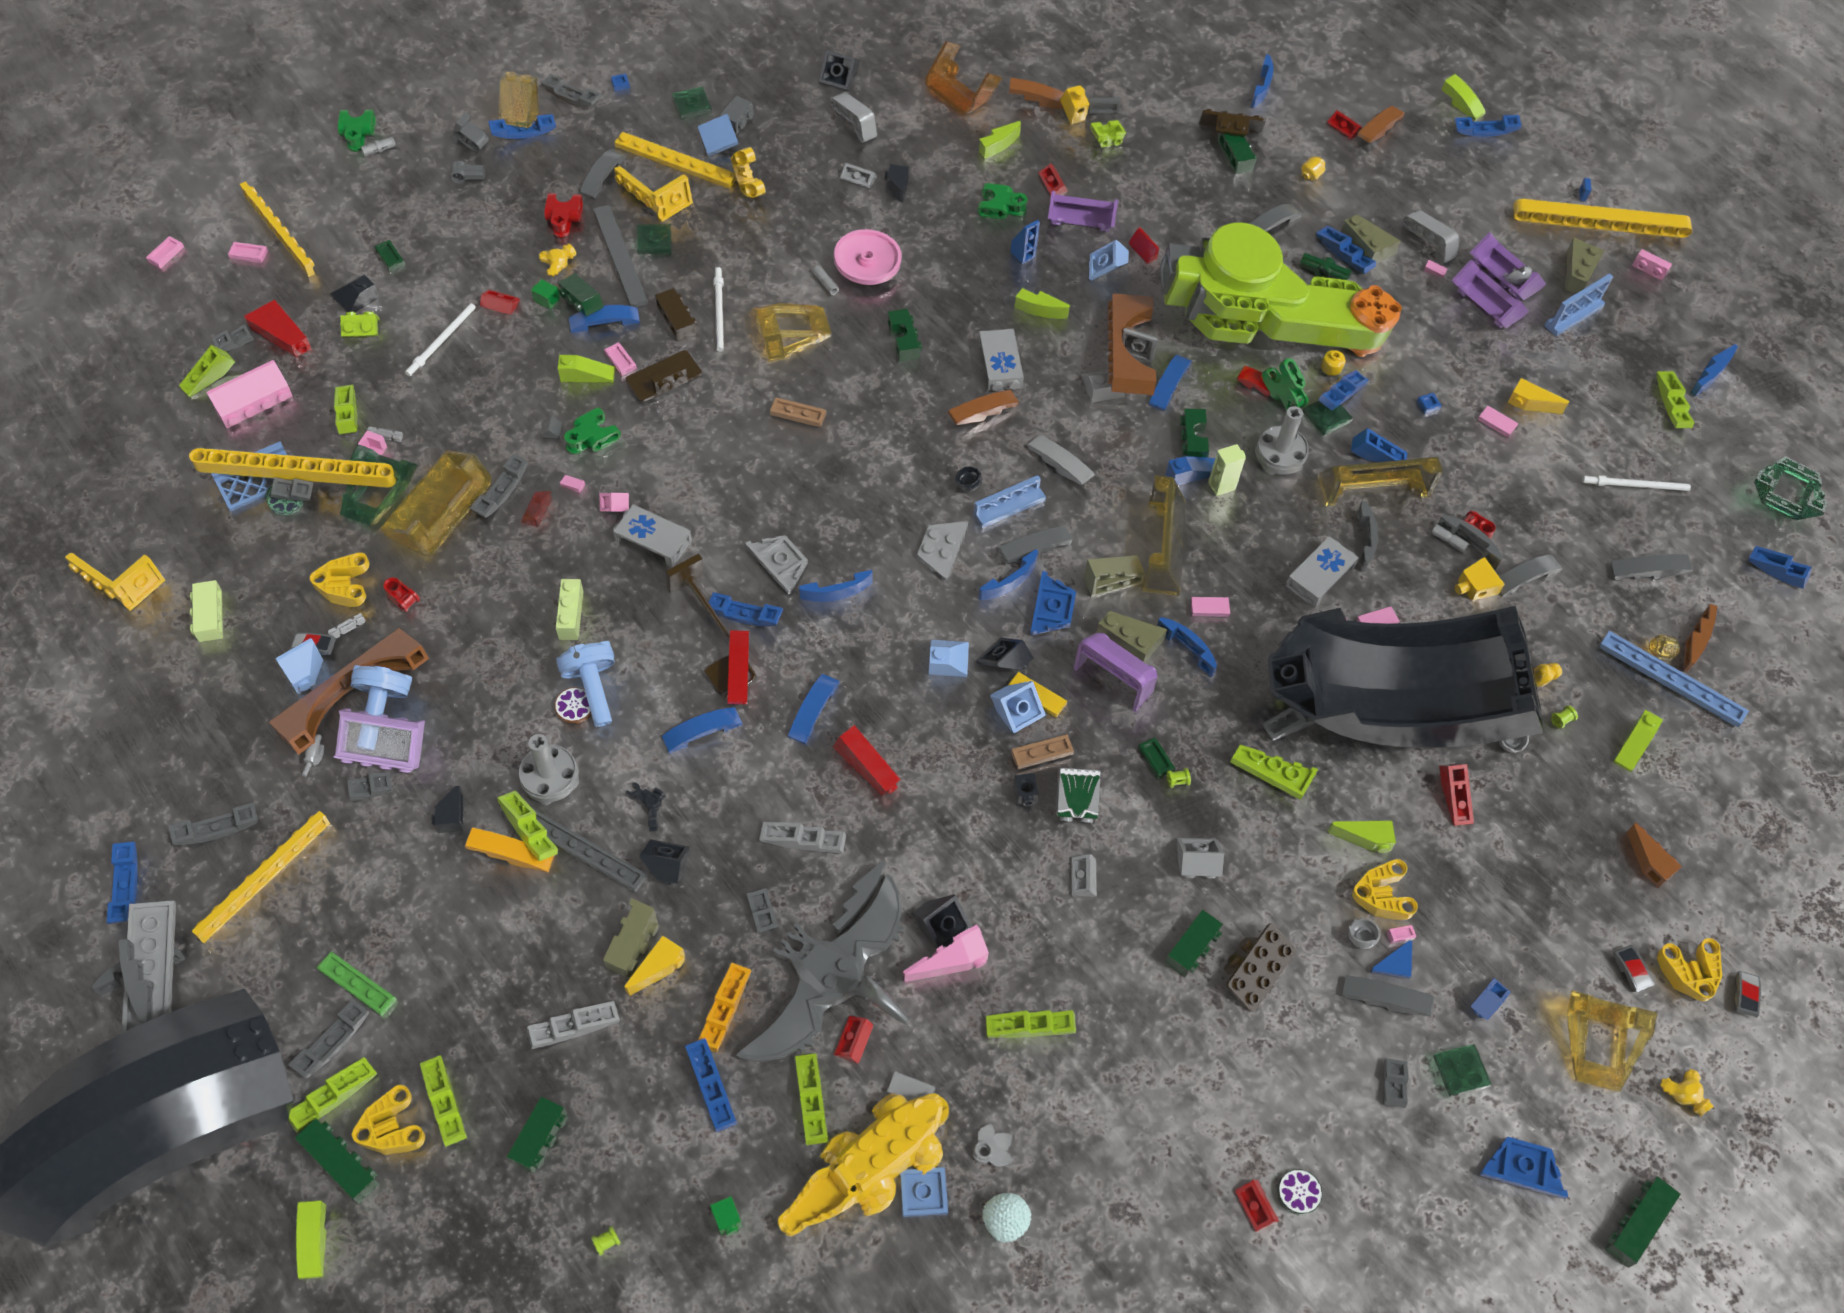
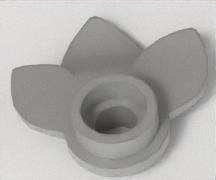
M991 1124L984 1126L979 1131L978 1142L972 1150L974 1159L980 1163L990 1162L996 1167L1009 1165L1013 1158L1006 1151L1011 1145L1012 1135L1007 1133L995 1134ZM985 1149L987 1155L982 1156L979 1151Z

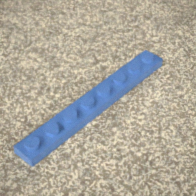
M1611 631L1606 634L1599 648L1736 727L1742 724L1749 712L1746 708Z

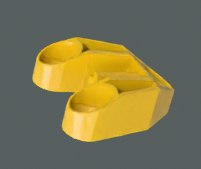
M748 147L735 152L730 159L740 191L751 198L765 194L766 191L762 180L753 178L752 170L749 167V163L756 160L753 149Z
M360 552L331 560L315 570L310 575V581L313 587L329 602L347 607L360 606L366 599V592L361 585H351L350 579L366 572L370 565L369 560L364 553ZM365 560L362 565H358L361 561ZM317 578H324L321 583L315 582ZM362 592L359 597H354L356 594Z
M1394 859L1369 870L1352 890L1354 900L1375 917L1407 920L1418 909L1417 902L1411 897H1393V889L1390 885H1387L1401 880L1406 874L1407 865L1400 859ZM1392 866H1400L1402 873H1394ZM1357 889H1361L1366 894V897L1360 896L1357 893ZM1402 904H1410L1412 906V911H1405L1402 908Z
M1712 938L1704 939L1696 948L1697 961L1689 963L1684 961L1679 947L1672 943L1665 944L1657 953V961L1661 971L1673 988L1698 1001H1708L1715 995L1722 978L1719 943ZM1704 944H1709L1713 952L1708 953L1704 949ZM1665 949L1671 950L1673 959L1665 955ZM1699 988L1705 990L1708 993V996L1703 995L1699 991Z
M397 1085L365 1110L352 1132V1138L359 1146L388 1155L410 1152L419 1149L423 1145L425 1133L419 1126L411 1125L398 1130L400 1127L396 1114L409 1106L412 1099L409 1089L404 1085ZM400 1091H405L406 1098L401 1102L395 1101L397 1094ZM368 1129L369 1137L363 1141L358 1140V1133ZM413 1131L420 1132V1137L417 1141H408Z

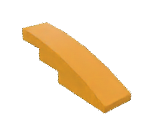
M473 827L465 845L468 850L486 853L488 857L506 860L511 865L543 872H549L554 858L552 856L539 862L523 841Z
M731 963L715 996V1002L706 1018V1025L698 1039L699 1041L706 1038L710 1051L718 1052L746 987L751 969Z

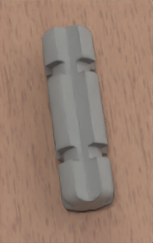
M371 426L367 430L383 436L385 440L392 441L394 439V441L401 442L403 438L401 431L393 432V430L376 429V427Z
M361 613L353 616V619L349 618L338 624L337 628L329 629L328 634L337 639L340 637V634L344 635L356 628V625L360 626L365 623V618Z

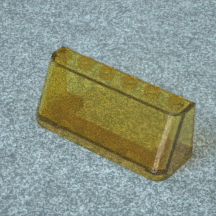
M446 450L382 525L380 530L386 537L417 553L431 556L468 513L470 507L480 494L482 495L490 486L491 475L475 454Z

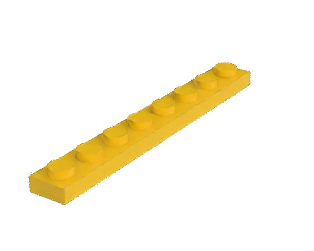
M622 132L614 142L617 148L729 189L737 179L732 171Z
M246 181L241 183L240 187L245 198L308 277L314 275L313 267L315 265L311 258L306 257L305 251L302 247H298L293 236L290 237L287 228L281 226L279 218L273 216L272 210L269 206H265L266 204L261 196H257L258 194L254 187H250Z
M321 811L312 815L307 820V823L296 830L287 842L280 845L270 858L264 860L253 874L248 875L237 889L232 890L221 904L216 905L204 920L199 921L192 930V933L204 944L330 824L327 817Z

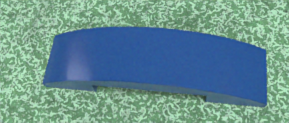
M1269 54L1265 56L1260 75L1261 77H1266L1264 85L1256 86L1251 108L1258 106L1268 94L1273 76V62Z
M553 114L538 115L537 121L506 124L504 119L488 121L492 135L507 139L535 137L556 128Z
M1503 115L1502 120L1472 122L1471 117L1455 118L1457 132L1474 137L1504 135L1522 127L1519 115Z
M605 305L604 308L587 317L582 312L569 317L571 333L588 331V326L619 321H622L623 325L640 323L638 309L627 305Z
M1177 354L1174 356L1164 371L1154 391V395L1150 399L1149 405L1163 411L1166 410L1180 380L1192 363L1191 360Z
M1035 549L1023 557L1021 568L1000 583L993 578L980 587L979 599H994L1019 587L1032 573L1037 562L1038 550Z
M868 570L855 573L853 581L821 588L818 587L817 582L799 586V597L802 600L812 602H831L851 597L873 583V572Z
M714 592L709 600V604L717 615L735 622L754 626H775L783 612L781 607L765 604L764 607L741 603L731 600V597L728 595Z
M1163 617L1159 618L1157 626L1167 629L1165 637L1169 641L1176 637L1199 658L1197 666L1212 678L1217 664L1213 654L1202 639L1178 622Z
M824 674L817 679L795 717L788 734L789 738L806 745L829 697L832 698L840 683L839 680Z
M735 707L719 709L679 724L662 735V739L670 754L688 747V742L721 729L726 732L742 725V721Z
M135 842L115 843L112 846L111 863L114 865L112 901L108 903L107 911L108 924L128 922L129 904H135L138 865Z

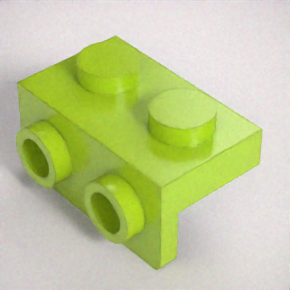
M347 312L346 315H340L341 336H378L379 316L374 314V312H363V315Z

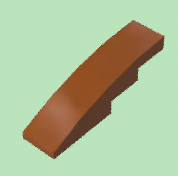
M1011 78L1010 94L1025 95L1024 100L1039 101L1040 107L1064 109L1060 101L1064 92L1041 83Z
M1390 106L1367 123L1358 132L1357 136L1371 143L1383 137L1385 132L1393 128L1395 122L1402 119L1405 113L1394 106Z
M1006 390L965 402L950 409L948 414L956 425L981 422L985 420L986 416L1001 414L1003 409L1017 407L1019 401L1011 390Z
M1709 604L1702 613L1701 619L1694 626V631L1686 639L1683 672L1688 673L1705 650L1714 628L1717 605Z

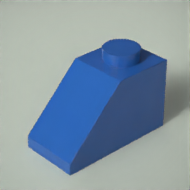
M1494 978L1473 1002L1471 1007L1477 1016L1488 1021L1504 1003L1511 991Z

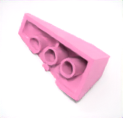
M978 925L953 938L954 942L948 947L940 946L937 948V951L933 953V957L930 959L929 957H924L904 970L902 978L904 982L967 971L974 967L977 969L985 965L989 952Z

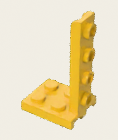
M622 167L614 168L616 182L624 186L629 193L634 194L638 200L644 202L648 208L654 210L657 213L658 220L661 222L693 203L688 177L684 174L653 192Z
M73 553L65 556L70 563L68 567L77 574L79 572L81 577L87 582L91 580L98 590L103 589L104 593L111 599L115 597L129 611L134 609L166 581L151 559L145 554L114 581H111Z

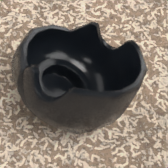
M972 466L963 467L957 472L955 482L959 489L965 492H973L981 486L982 474L979 468Z

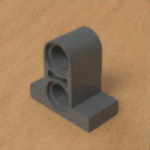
M465 112L456 122L450 140L455 144L461 141L471 150L479 152L489 141V138L485 132L469 121L471 116Z

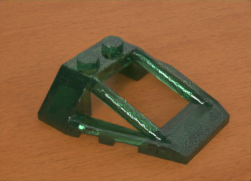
M357 444L350 461L389 464L393 468V476L396 477L397 481L377 508L358 502L369 486L360 485L354 493L355 485L347 484L346 494H343L340 515L372 527L405 492L418 465L403 459L397 461L379 455L373 449Z
M1788 457L1776 461L1772 466H1767L1765 470H1760L1754 480L1761 503L1766 508L1775 510L1786 518L1802 520L1822 516L1826 511L1828 503L1824 500L1825 492L1821 491L1823 484L1820 473ZM1783 472L1808 483L1798 505L1773 493Z

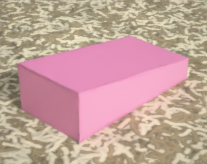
M1428 260L1424 271L1444 278L1447 268Z
M565 475L559 484L580 493L585 486V481Z
M1412 925L1389 929L1386 932L1391 944L1417 937Z

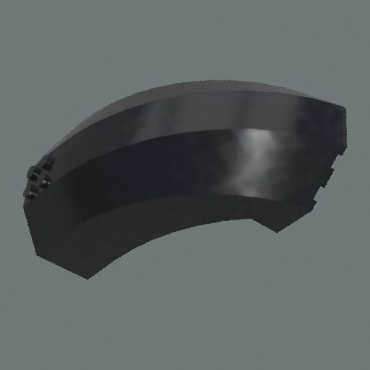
M1516 606L1454 619L1389 624L1347 620L1341 608L1302 616L1292 632L1289 631L1280 642L1281 646L1267 658L1270 689L1273 696L1324 728L1356 740L1399 747L1440 748L1485 744L1544 733L1533 664L1525 629Z
M245 988L186 1006L129 1029L81 1055L31 1092L10 1114L0 1129V1230L19 1239L25 1238L36 1242V1245L48 1247L94 1230L95 1218L98 1214L156 1180L217 1152L285 1128L294 1100L281 1053L264 1014Z

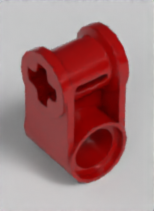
M1468 511L1463 520L1478 528L1490 539L1496 530L1493 522L1482 517L1476 511Z
M388 578L383 584L388 599L404 613H407L408 608L415 602L418 603L420 601L419 596L397 578Z

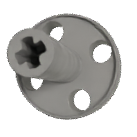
M1289 407L1282 426L1268 428L1257 441L1255 448L1256 458L1268 474H1292L1300 471L1306 462L1308 443L1305 437L1298 431L1303 416V411L1299 407Z
M542 734L533 735L529 740L531 751L526 754L519 767V781L522 789L530 798L538 801L540 804L547 805L565 798L573 791L579 783V771L577 763L570 752L560 746L549 745L547 738ZM528 770H533L531 773H525ZM573 775L571 778L565 779L566 776ZM548 790L547 793L540 794L542 791Z

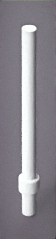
M716 267L715 278L713 279L716 304L717 351L722 352L724 350L722 287L724 284L721 268Z
M470 303L420 356H417L412 361L413 364L405 371L407 376L410 377L418 368H422L430 355L474 311L475 305Z
M1603 475L1582 477V483L1596 484V486L1616 485L1689 491L1691 488L1690 484L1606 478Z

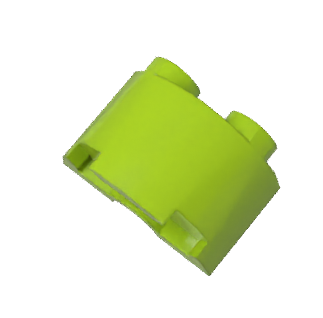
M1119 120L1108 121L1105 125H1102L1101 122L1091 123L1090 129L1101 147L1118 146L1123 142L1126 131Z

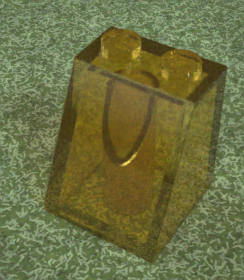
M506 72L500 79L498 120L504 119L507 125L530 128L540 113L537 77H532L528 74L519 75L514 72Z

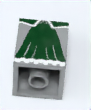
M1057 769L1056 816L1061 817V821H1073V818H1081V822L1093 823V819H1098L1100 770Z

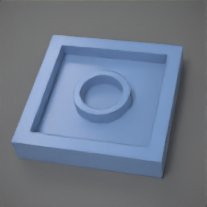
M727 114L698 126L709 157L739 144Z
M945 1167L933 1168L926 1172L927 1174L922 1175L923 1172L917 1169H908L900 1174L903 1217L948 1214Z

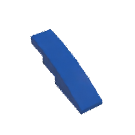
M1326 226L1316 232V236L1328 249L1361 273L1365 274L1376 267V261L1365 256L1364 249L1352 244V237L1330 226Z
M1734 344L1711 358L1691 390L1695 397L1717 380L1732 359L1738 345Z
M1355 370L1343 376L1338 383L1332 385L1330 390L1323 393L1318 400L1330 410H1333L1351 398L1369 380Z
M706 1038L686 1045V1051L716 1133L737 1125Z

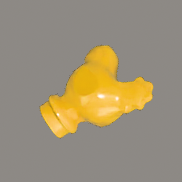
M571 244L563 245L562 249L554 248L549 251L540 252L539 260L550 265L547 272L549 276L553 277L567 267V260L573 259L576 256V251Z
M1548 663L1535 667L1534 674L1537 687H1543L1552 680L1558 679L1562 674L1560 665Z
M1687 1070L1681 1083H1675L1670 1078L1661 1080L1660 1086L1663 1088V1092H1667L1670 1096L1672 1095L1680 1105H1691L1694 1107V1113H1697L1700 1117L1714 1107L1710 1099H1704L1703 1087L1699 1082L1701 1079L1700 1074L1696 1070Z

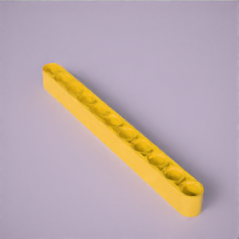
M1518 199L1513 203L1514 219L1517 221L1685 238L1692 234L1691 219L1685 215L1530 199Z
M196 448L189 454L195 469L198 472L265 478L275 477L294 480L295 478L313 482L386 488L392 487L396 483L393 468L386 463Z

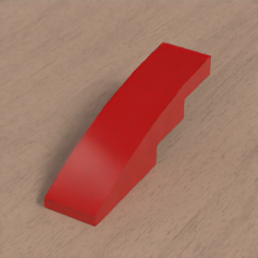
M730 630L727 704L747 705L749 631Z

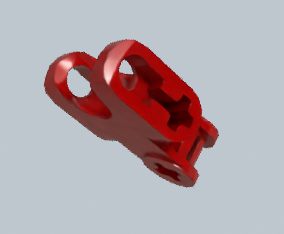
M548 193L545 205V220L551 221L553 234L556 237H566L570 233L571 222H580L583 209L581 194H573L571 200L560 202L556 199V193Z

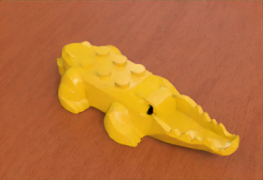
M896 1093L889 1094L881 1099L872 1109L876 1121L869 1125L861 1134L858 1135L849 1131L841 1132L827 1143L820 1157L826 1163H829L830 1166L815 1172L791 1206L780 1215L778 1225L781 1231L787 1236H794L805 1227L832 1218L856 1203L862 1205L861 1209L864 1211L865 1216L873 1215L886 1209L895 1196L896 1184L894 1178L911 1166L918 1171H922V1175L927 1174L926 1172L936 1168L940 1163L943 1151L935 1133L947 1121L949 1115L947 1102L939 1094L933 1093L910 1101ZM853 1185L856 1187L855 1192L850 1190Z

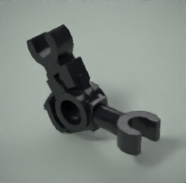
M633 782L632 787L636 791L630 792L627 790V797L636 799V802L647 808L649 812V831H658L657 811H659L662 805V800L666 799L665 793L657 787L653 789V793L646 788L642 790L638 783Z

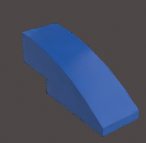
M1755 546L1749 557V561L1765 573L1801 589H1804L1812 568L1811 566L1793 562L1794 556Z

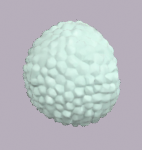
M1002 1193L993 1196L984 1205V1225L997 1241L1003 1243L1012 1242L1020 1238L1027 1231L1032 1219L1030 1218L1031 1211L1025 1200L1016 1194Z

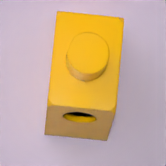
M1079 85L1066 89L1060 101L1070 124L1085 121L1089 102L1084 88Z
M1484 557L1461 573L1458 579L1459 584L1455 585V591L1458 595L1467 593L1471 600H1478L1498 595L1505 584Z

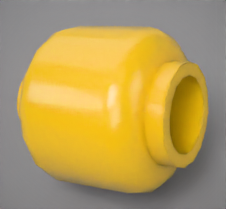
M1310 157L1301 166L1302 177L1305 180L1316 181L1325 172V162L1320 157Z
M1337 350L1327 351L1321 362L1322 371L1329 376L1339 375L1346 362L1345 356Z

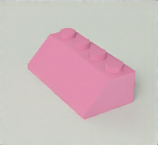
M274 360L206 392L226 428L236 425L292 397L289 386Z

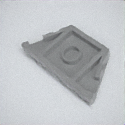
M969 522L929 525L917 554V559L926 564L932 572H937L944 582L948 581Z
M785 535L762 539V542L751 543V541H747L745 543V547L789 595L808 564L807 558Z

